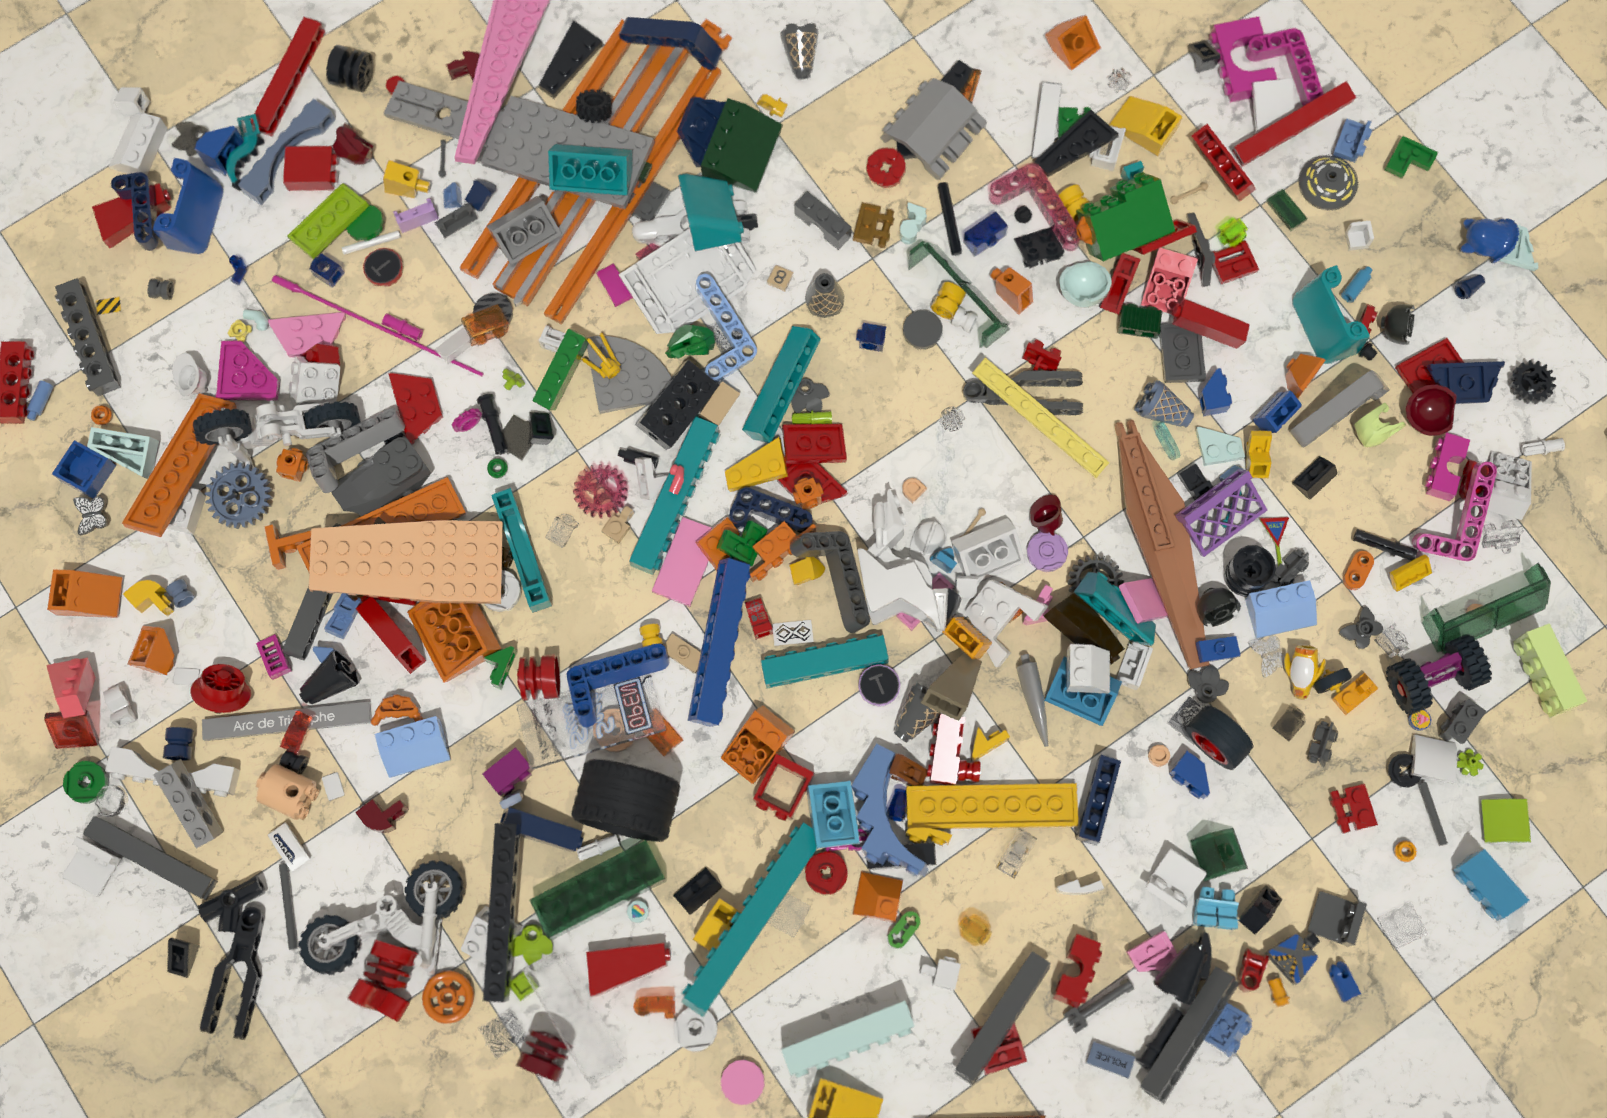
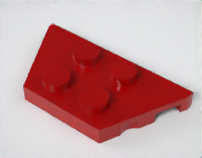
M389 373L398 411L405 424V436L413 445L414 441L422 433L425 434L433 424L438 423L443 418L435 386L430 378Z
M818 463L786 464L788 477L777 479V482L792 495L795 492L794 485L799 480L814 478L815 483H820L823 490L820 504L845 497L848 494Z

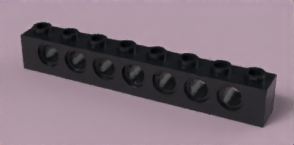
M495 823L483 1001L506 1002L509 1000L521 824Z

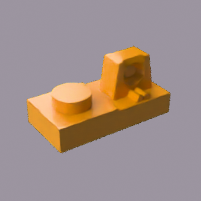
M1364 672L1332 698V700L1347 715L1379 688Z

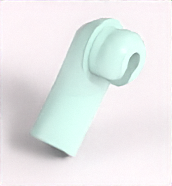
M247 309L243 311L244 319L254 320L257 323L256 328L258 330H267L268 319L263 312Z

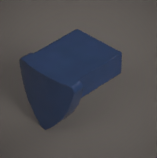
M475 179L464 200L470 203L478 212L483 211L489 199L495 193L496 185L485 180Z

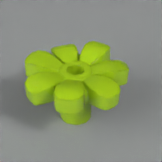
M504 368L502 377L507 380L504 384L505 389L511 390L513 385H517L520 388L525 385L519 373L515 375V372Z
M1471 749L1466 750L1465 753L1460 752L1457 756L1461 760L1457 761V768H1462L1461 774L1465 776L1469 773L1472 777L1478 775V770H1482L1484 764L1479 762L1482 756L1479 753L1474 755V751Z

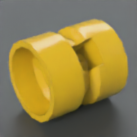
M1078 184L1066 188L1057 197L1062 208L1066 209L1065 212L1071 222L1079 221L1076 210L1081 209L1083 204L1089 203L1088 198H1083L1084 192Z
M944 282L938 292L939 296L934 299L931 305V309L938 316L952 320L959 308L958 305L962 304L966 292L954 283Z

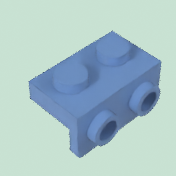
M1346 119L1333 155L1354 163L1358 156L1362 157L1366 149V145H1363L1364 141L1369 140L1373 130L1370 128L1372 121L1368 120L1364 125Z

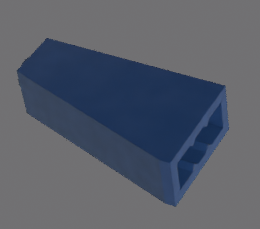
M511 807L504 809L500 823L521 824L520 837L570 852H576V849L581 848L584 837L581 836V830Z

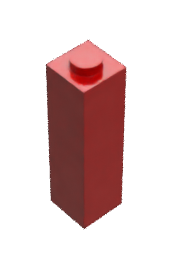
M1186 299L1173 309V325L1236 349L1247 340L1250 326L1248 323Z

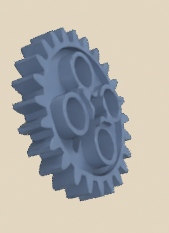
M241 462L236 467L235 464L231 463L230 469L223 466V473L216 471L217 478L210 477L214 483L213 485H206L211 491L205 493V495L210 497L205 503L212 505L208 508V511L215 512L212 517L215 519L219 518L218 522L220 524L226 522L227 527L231 528L234 525L236 529H239L241 524L243 528H247L248 522L253 526L255 525L254 519L262 521L261 513L268 514L264 508L271 507L267 500L273 499L272 496L268 495V492H271L273 489L266 487L270 481L267 479L263 480L265 474L259 473L258 468L252 469L250 464H247L244 468V464ZM246 477L247 484L241 487L240 481ZM228 487L229 493L226 496H222V490ZM238 492L242 493V494L239 495V496H240V499H239V500L236 499V498L238 497ZM255 495L256 502L250 505L249 498ZM237 504V512L231 514V507Z

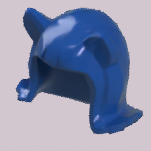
M1488 218L1464 220L1463 224L1467 229L1466 243L1461 247L1460 251L1467 254L1475 252L1477 255L1490 257L1491 263H1496L1515 249L1516 242L1519 240V227L1514 220L1509 218L1497 221Z

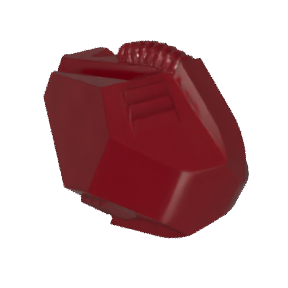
M345 122L337 128L336 140L332 145L338 157L353 165L366 164L373 155L371 151L374 146L361 138L358 131Z

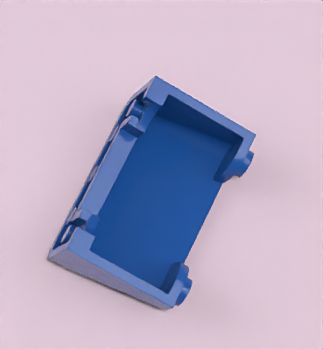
M174 158L171 167L172 174L178 179H183V184L174 214L163 213L159 215L155 220L153 231L167 249L201 254L209 246L224 190L217 180L187 160Z

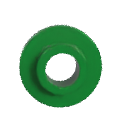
M500 458L491 460L487 465V471L493 478H502L508 470L506 462ZM500 466L501 470L499 472H495V467Z

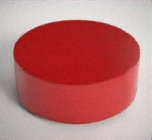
M392 76L386 81V89L390 95L393 94L399 81L404 82L400 76Z

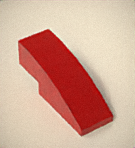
M1126 253L1121 254L1111 278L1112 284L1109 293L1102 301L1101 309L1119 315L1141 259Z

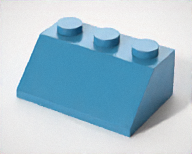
M1064 656L1044 701L1103 726L1118 695L1122 681L1110 677V693L1067 692V657Z
M1485 849L1470 854L1453 869L1456 873V879L1470 889L1471 896L1477 902H1481L1484 905L1485 912L1492 919L1497 921L1504 919L1530 901Z

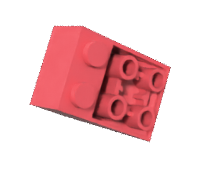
M1158 248L1141 305L1156 307L1158 310H1162V312L1172 314L1174 307L1185 300L1198 258L1167 248Z

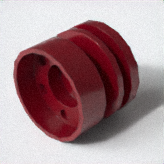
M530 1029L528 1035L537 1038V1041L534 1043L526 1040L525 1044L533 1048L532 1053L521 1051L516 1066L549 1080L559 1082L564 1068L556 1063L557 1059L568 1060V1056L560 1053L561 1049L571 1052L573 1046L569 1045L563 1038L551 1033Z

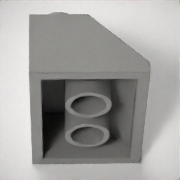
M538 196L486 226L511 265L562 235L544 201Z

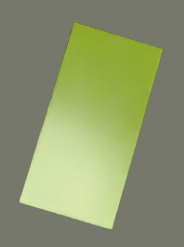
M342 183L295 227L287 237L309 257L314 259L367 209L369 204Z

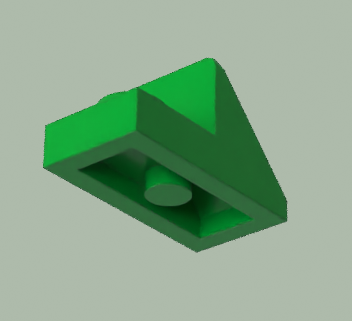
M509 646L484 657L487 663L498 666L497 669H493L490 675L493 687L502 690L517 654L515 647Z

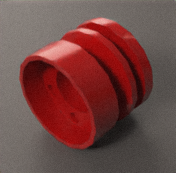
M556 654L542 655L540 665H537L535 656L530 657L529 664L526 656L519 658L517 681L523 701L529 700L530 691L533 700H537L539 690H542L545 699H557L560 697V669Z
M374 939L370 954L377 957L378 961L367 962L366 965L375 968L374 973L364 970L362 976L367 977L373 983L389 988L406 989L408 983L399 981L400 976L410 978L411 975L402 969L403 966L414 967V959L418 956V953Z

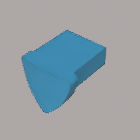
M952 548L943 549L930 557V561L948 574L951 573L957 564L954 561Z

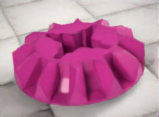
M474 408L468 411L465 410L464 413L459 414L452 423L454 431L465 432L472 429L479 423L482 413L479 409Z

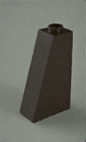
M1076 593L1071 594L1043 615L1047 621L1074 644L1093 645L1110 651V665L1121 658L1118 654L1125 648L1097 612Z

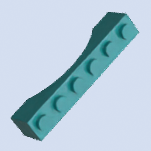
M509 488L492 494L500 521L503 522V530L509 543L530 610L534 613L551 607L552 604L514 493Z

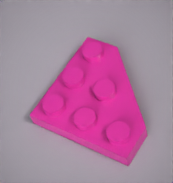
M221 341L216 398L223 400L278 401L280 382L242 341Z

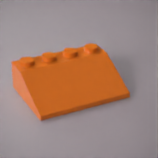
M419 602L407 612L443 683L485 661L484 657L501 650L478 603Z

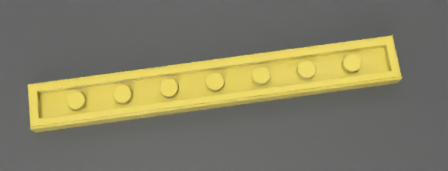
M986 357L972 372L976 378L1094 478H1097L1110 463Z

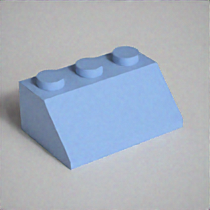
M1310 580L1250 593L1245 599L1256 639L1317 625L1316 598Z
M437 716L375 734L379 754L389 778L451 760L442 723Z

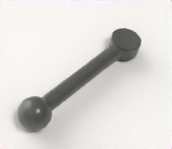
M441 140L440 171L438 172L441 178L446 175L444 171L445 140Z

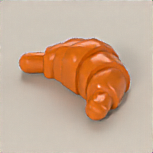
M394 694L382 699V702L375 711V715L371 719V724L377 726L381 719L384 720L388 717L413 718L415 722L423 720V717L418 712L419 710L416 705L410 700V697Z

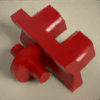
M1037 339L1032 343L1029 342L1022 359L1035 365L1033 371H1038L1039 368L1045 371H1057L1062 358L1060 357L1061 350L1051 348L1049 352L1043 349V342Z

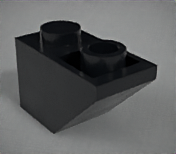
M1265 885L1244 910L1238 921L1256 935L1270 921L1283 899L1276 891Z

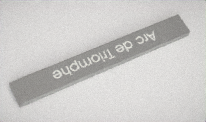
M368 701L202 719L203 741L371 723V704ZM297 713L303 715L300 724L293 723ZM304 716L312 719L309 728L301 726Z

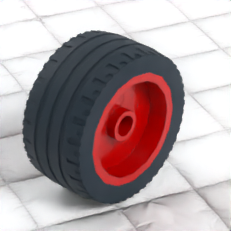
M1210 705L1201 709L1186 727V732L1193 743L1211 760L1229 770H1234L1254 747L1252 740L1241 726L1228 715Z

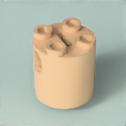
M275 764L267 773L263 772L256 782V787L259 788L256 799L257 802L295 820H304L309 813L308 807L311 801L317 799L320 790L316 789L315 781L279 764Z

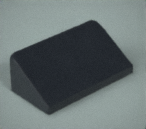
M1319 456L1292 484L1306 498L1311 500L1337 475L1336 466Z
M705 867L673 896L687 913L691 915L715 895L722 886Z

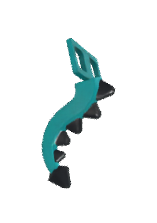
M256 114L237 118L243 143L235 148L227 159L226 168L232 182L231 187L238 191H242L238 185L240 179H237L240 172L235 170V168H242L239 160L247 163L248 155H258L255 147L265 143L258 136L260 130ZM251 118L254 121L255 131L252 129ZM242 120L245 123L246 133L243 131Z

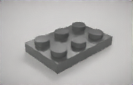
M1172 323L1161 324L1160 341L1164 382L1205 381L1206 372L1202 335Z

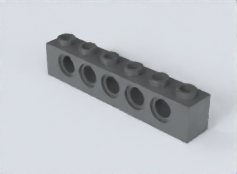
M78 278L55 286L57 292L55 298L57 303L62 306L63 311L61 315L63 320L68 323L69 328L67 332L71 340H74L75 345L73 349L77 357H80L81 363H79L82 373L86 374L88 379L85 380L88 390L90 392L93 391L99 397L121 388L84 284ZM89 335L86 340H83L85 336ZM95 352L94 356L89 358L90 354ZM101 369V372L95 375V373Z

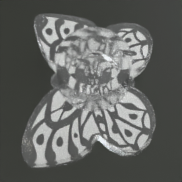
M1271 635L1266 640L1258 638L1248 642L1249 646L1260 654L1263 659L1261 670L1264 678L1273 674L1277 667H1285V654L1281 651L1280 639L1277 636Z

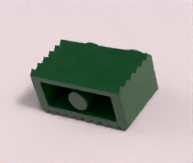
M1131 303L1122 305L1117 333L1157 339L1160 334L1162 310L1152 306L1142 308Z

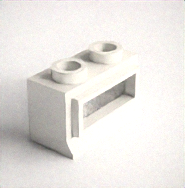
M1111 126L1119 133V137L1090 153L1089 158H1093L1091 166L1114 171L1126 128Z

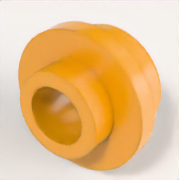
M1406 840L1397 843L1394 849L1395 856L1402 862L1412 861L1417 854L1415 845ZM1402 848L1408 850V855L1402 853Z

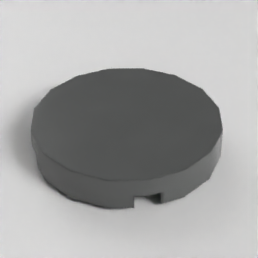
M919 310L911 313L903 324V335L906 342L916 349L926 350L932 348L942 337L943 325L940 318L928 310Z

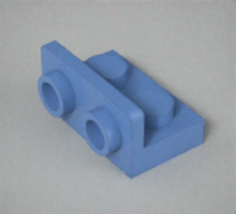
M1227 1003L1204 1041L1219 1049L1230 1058L1232 1054L1238 1051L1243 1036L1250 1032L1252 1020L1248 1014Z

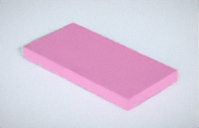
M682 517L652 593L691 607L709 563V560L695 542L712 529L711 527Z

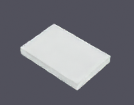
M1292 78L1252 83L1256 134L1295 111Z

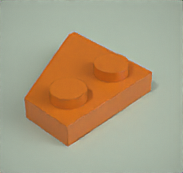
M728 517L723 518L695 542L716 571L720 560L730 558L729 555L717 549L723 531L730 530L738 536L740 534Z

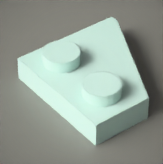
M1517 225L1519 227V240L1516 242L1515 249L1499 261L1536 271L1538 263H1534L1532 256L1534 249L1529 241L1528 229Z
M1196 427L1195 431L1204 466L1243 460L1245 458L1241 438L1203 427Z

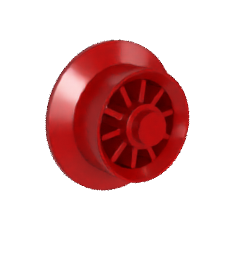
M215 664L205 668L201 677L193 682L190 689L191 697L197 705L217 714L238 711L244 708L251 699V690L244 682V674L238 668L227 664Z

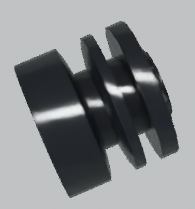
M341 45L334 46L330 52L326 68L328 83L342 88L347 86L350 90L363 93L371 80L373 57L369 52H362L357 49L353 51L352 48Z
M1247 545L1239 549L1227 564L1224 572L1225 582L1231 591L1243 597H1247L1250 593L1262 591L1275 575V560L1264 547Z

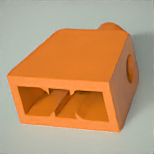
M996 268L991 273L990 277L996 283V293L1017 314L1023 312L1033 303L1032 283L1012 268H1007L1004 272Z

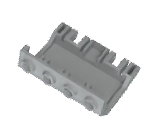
M932 78L928 82L924 80L917 88L919 92L916 95L912 94L905 102L908 105L896 112L894 115L896 119L893 123L888 122L882 129L884 133L880 139L884 143L893 139L904 144L923 163L926 171L935 179L940 180L945 175V172L949 170V166L940 158L941 154L949 162L954 163L973 141L972 137L963 128L966 127L973 134L978 135L980 130L986 126L987 121L954 86Z

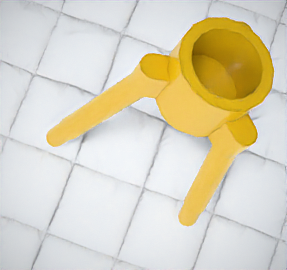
M600 333L602 342L611 359H606L599 348L588 338V343L603 361L600 364L602 368L600 369L586 358H582V361L598 372L603 379L606 377L612 379L621 371V364L617 361L604 334Z

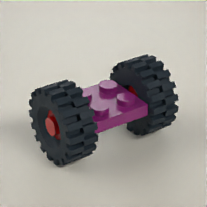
M1465 634L1448 641L1444 647L1446 653L1438 661L1433 663L1429 661L1419 667L1414 660L1408 658L1387 667L1386 675L1388 677L1386 679L1390 684L1388 686L1392 690L1393 697L1396 698V703L1400 705V709L1405 711L1406 714L1412 715L1431 707L1433 703L1431 701L1433 697L1430 694L1431 687L1452 678L1459 681V685L1463 686L1465 690L1468 689V691L1489 683L1492 679V671L1489 669L1491 665L1487 661L1488 657L1484 654L1483 647L1479 646L1478 640L1475 641V637Z

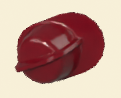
M1050 494L1037 499L1031 506V524L1040 532L1050 533L1054 536L1055 530L1063 524L1059 497Z

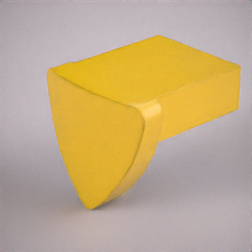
M806 557V559L789 565L794 585H800L820 578L825 572L824 565L815 557Z

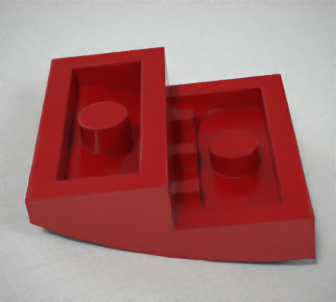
M1015 1023L984 1069L985 1075L1027 1062ZM983 1026L971 1029L973 1039L976 1038Z

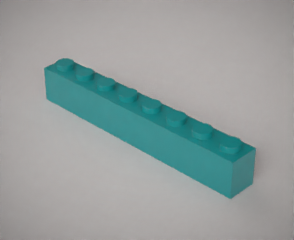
M698 417L694 418L674 464L681 465L684 468V482L680 492L677 495L669 491L675 475L669 473L629 560L632 567L654 575L655 571H659L663 562L661 557L670 548L671 541L669 540L672 533L676 534L680 524L678 520L680 516L685 515L688 507L686 502L689 497H693L696 490L694 485L697 479L700 480L703 475L704 469L702 467L705 461L708 462L711 458L712 445L717 444L720 438L718 425Z

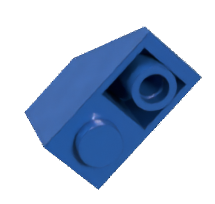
M1221 368L1216 369L1199 396L1203 416L1225 413L1232 405L1231 394L1227 393L1226 390L1227 378L1225 374H1222Z
M1186 751L1169 774L1173 776L1172 780L1175 783L1189 788V792L1194 797L1205 799L1210 794L1205 763L1189 751Z

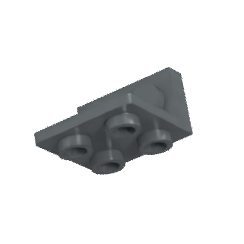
M1320 891L1307 931L1347 947L1354 946L1367 903L1362 901L1350 902Z

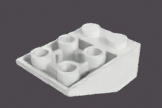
M1491 451L1489 462L1496 466L1497 474L1487 511L1522 520L1531 504L1532 461Z

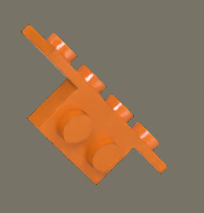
M784 521L757 542L753 549L765 563L750 574V580L752 582L760 581L767 576L768 570L772 567L777 568L784 561L783 558L788 554L790 556L793 555L790 551V543L804 533L816 532V526L812 524L797 536Z

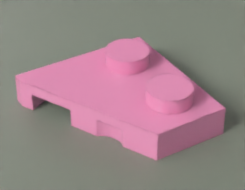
M1165 931L1159 932L1126 951L1138 972L1162 971L1177 955Z

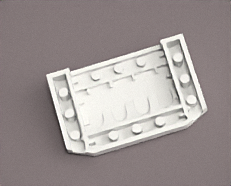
M689 228L625 269L618 276L654 332L662 334L673 333L683 325H690L709 313V310L695 289L696 280L701 274L711 275L726 300L746 288L756 269L739 242L695 251ZM701 281L699 283L700 287L703 289H707L710 287V284L707 281ZM718 298L710 299V303L714 306L721 304Z

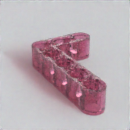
M1035 163L1028 164L991 184L989 201L994 205L1003 204L1028 191L1062 247L1071 252L1078 248L1080 239L1076 233L1077 225L1039 165ZM1028 174H1034L1036 177H1029ZM1016 182L1019 186H1013L1011 183ZM1038 190H1044L1046 193H1039ZM994 191H1000L1002 194L997 195ZM1052 205L1056 209H1049L1047 206ZM1062 221L1066 225H1059L1057 222ZM1072 237L1076 241H1069L1067 238Z

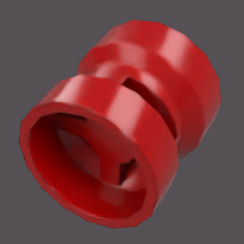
M959 760L958 781L970 779L972 782H979L981 762L973 761L968 763L966 760Z

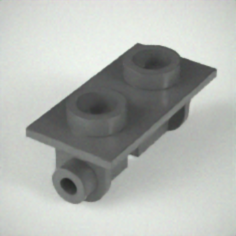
M467 203L434 223L443 237L446 238L477 220L478 217L470 203Z
M1299 549L1292 551L1284 560V563L1289 567L1287 568L1280 564L1276 568L1275 575L1271 581L1274 583L1279 582L1280 587L1292 584L1296 578L1295 576L1299 572H1304L1309 566V553L1304 555Z
M1324 721L1317 725L1313 739L1321 742L1320 744L1312 742L1308 753V761L1315 764L1319 761L1323 768L1326 762L1330 761L1332 743H1335L1338 738V730L1334 722H1331L1330 727L1329 723Z

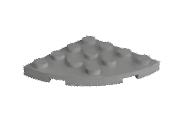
M600 336L588 337L599 348L606 359H611ZM605 336L617 361L621 364V371L612 379L607 377L603 379L598 372L591 368L599 413L603 414L651 404L671 379L665 366L642 346L625 339ZM588 344L589 361L601 369L600 364L603 361L591 345Z

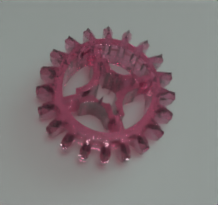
M602 464L598 465V469L591 465L590 472L586 469L583 470L585 476H577L581 482H574L576 489L573 490V494L577 495L574 497V500L579 503L577 505L579 509L584 508V514H588L591 511V517L593 518L597 513L600 519L603 518V513L611 517L610 511L613 510L614 513H618L617 506L623 508L624 505L621 501H627V496L624 495L628 493V488L625 487L627 482L622 480L624 478L623 474H617L618 470L616 468L611 470L610 465H607L605 469H603ZM600 478L596 483H590L594 479ZM608 479L617 485L616 492L608 487ZM603 488L604 493L598 495L597 490L600 491ZM585 491H589V494L594 495L593 504L586 500ZM604 500H611L610 502L601 505Z

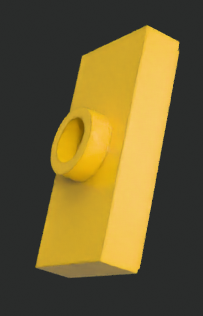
M1424 554L1389 572L1393 589L1398 592L1432 574L1429 557Z

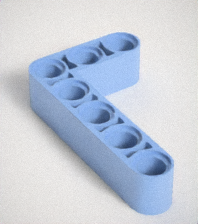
M701 274L696 280L695 289L733 348L709 363L705 368L704 373L717 383L752 362L756 356L757 348L711 275ZM701 281H707L710 284V287L707 289H703L700 287L699 283ZM718 298L721 304L714 306L710 303V299ZM727 314L731 317V321L725 323L721 320V316ZM738 331L741 333L742 338L736 340L732 337L731 333ZM749 348L752 350L753 355L749 357L744 356L742 350ZM732 358L735 360L736 365L729 367L726 365L725 360ZM712 368L716 369L719 375L711 377L708 371Z

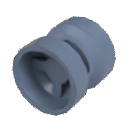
M184 579L176 580L166 588V592L169 596L173 597V603L177 608L184 607L194 600V595L191 591H188Z

